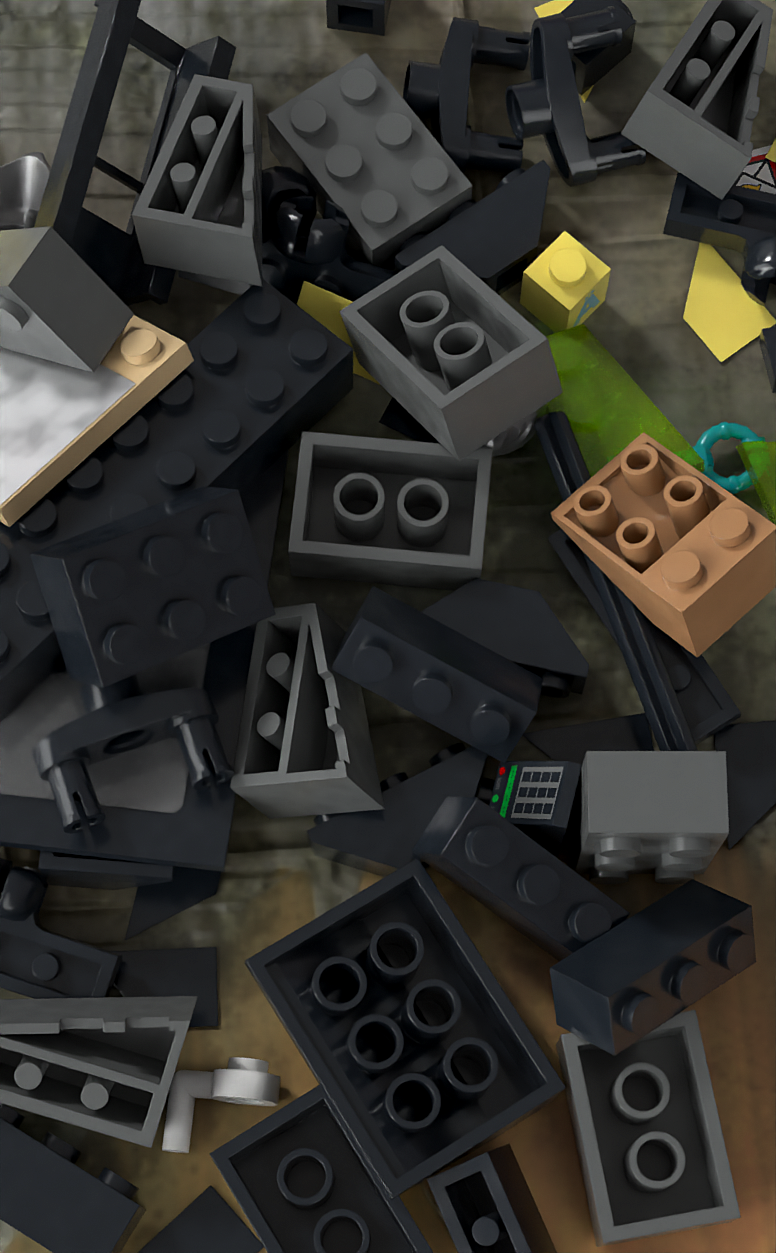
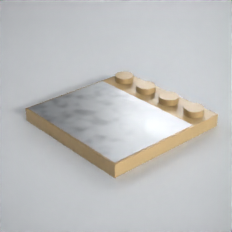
M133 315L95 372L0 347V522L8 527L12 526L194 361L187 343Z

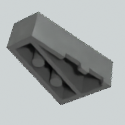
M707 0L621 132L622 135L721 200L752 158L754 143L750 142L753 120L759 110L760 98L757 97L759 77L766 63L773 9L759 0Z
M194 74L132 213L144 264L262 286V131L253 84Z
M51 226L0 231V347L95 372L134 313Z
M316 603L274 608L276 615L261 620L256 625L233 766L234 775L231 779L230 788L269 819L385 809L361 685L331 670L346 632Z
M198 996L0 999V1103L151 1148Z

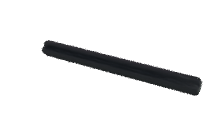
M555 411L537 419L534 427L564 502L587 482L591 476L566 413ZM583 552L659 750L698 751L645 615Z

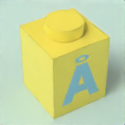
M564 231L523 272L520 304L565 341L605 301L611 268Z

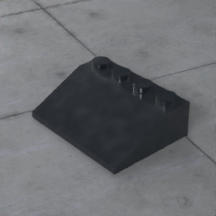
M418 858L245 960L246 967L390 1200L500 1136L553 1102L566 1088Z

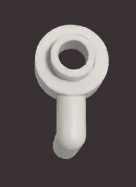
M239 1057L229 1058L228 1069H216L214 1072L192 1070L176 1072L169 1089L162 1150L189 1153L195 1098L214 1099L243 1105L277 1106L281 1077L268 1073L269 1062Z

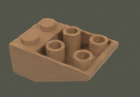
M644 432L551 512L553 521L654 625L697 658L776 587V525Z

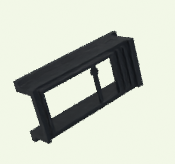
M95 0L94 6L98 8L34 228L51 226L127 306L148 300L162 305L168 302L176 270L144 264L132 213L194 74L228 80L237 47L222 37L216 36L189 48H184L137 17L141 0ZM129 44L171 70L140 181L97 156ZM93 167L137 192L126 232L82 207Z

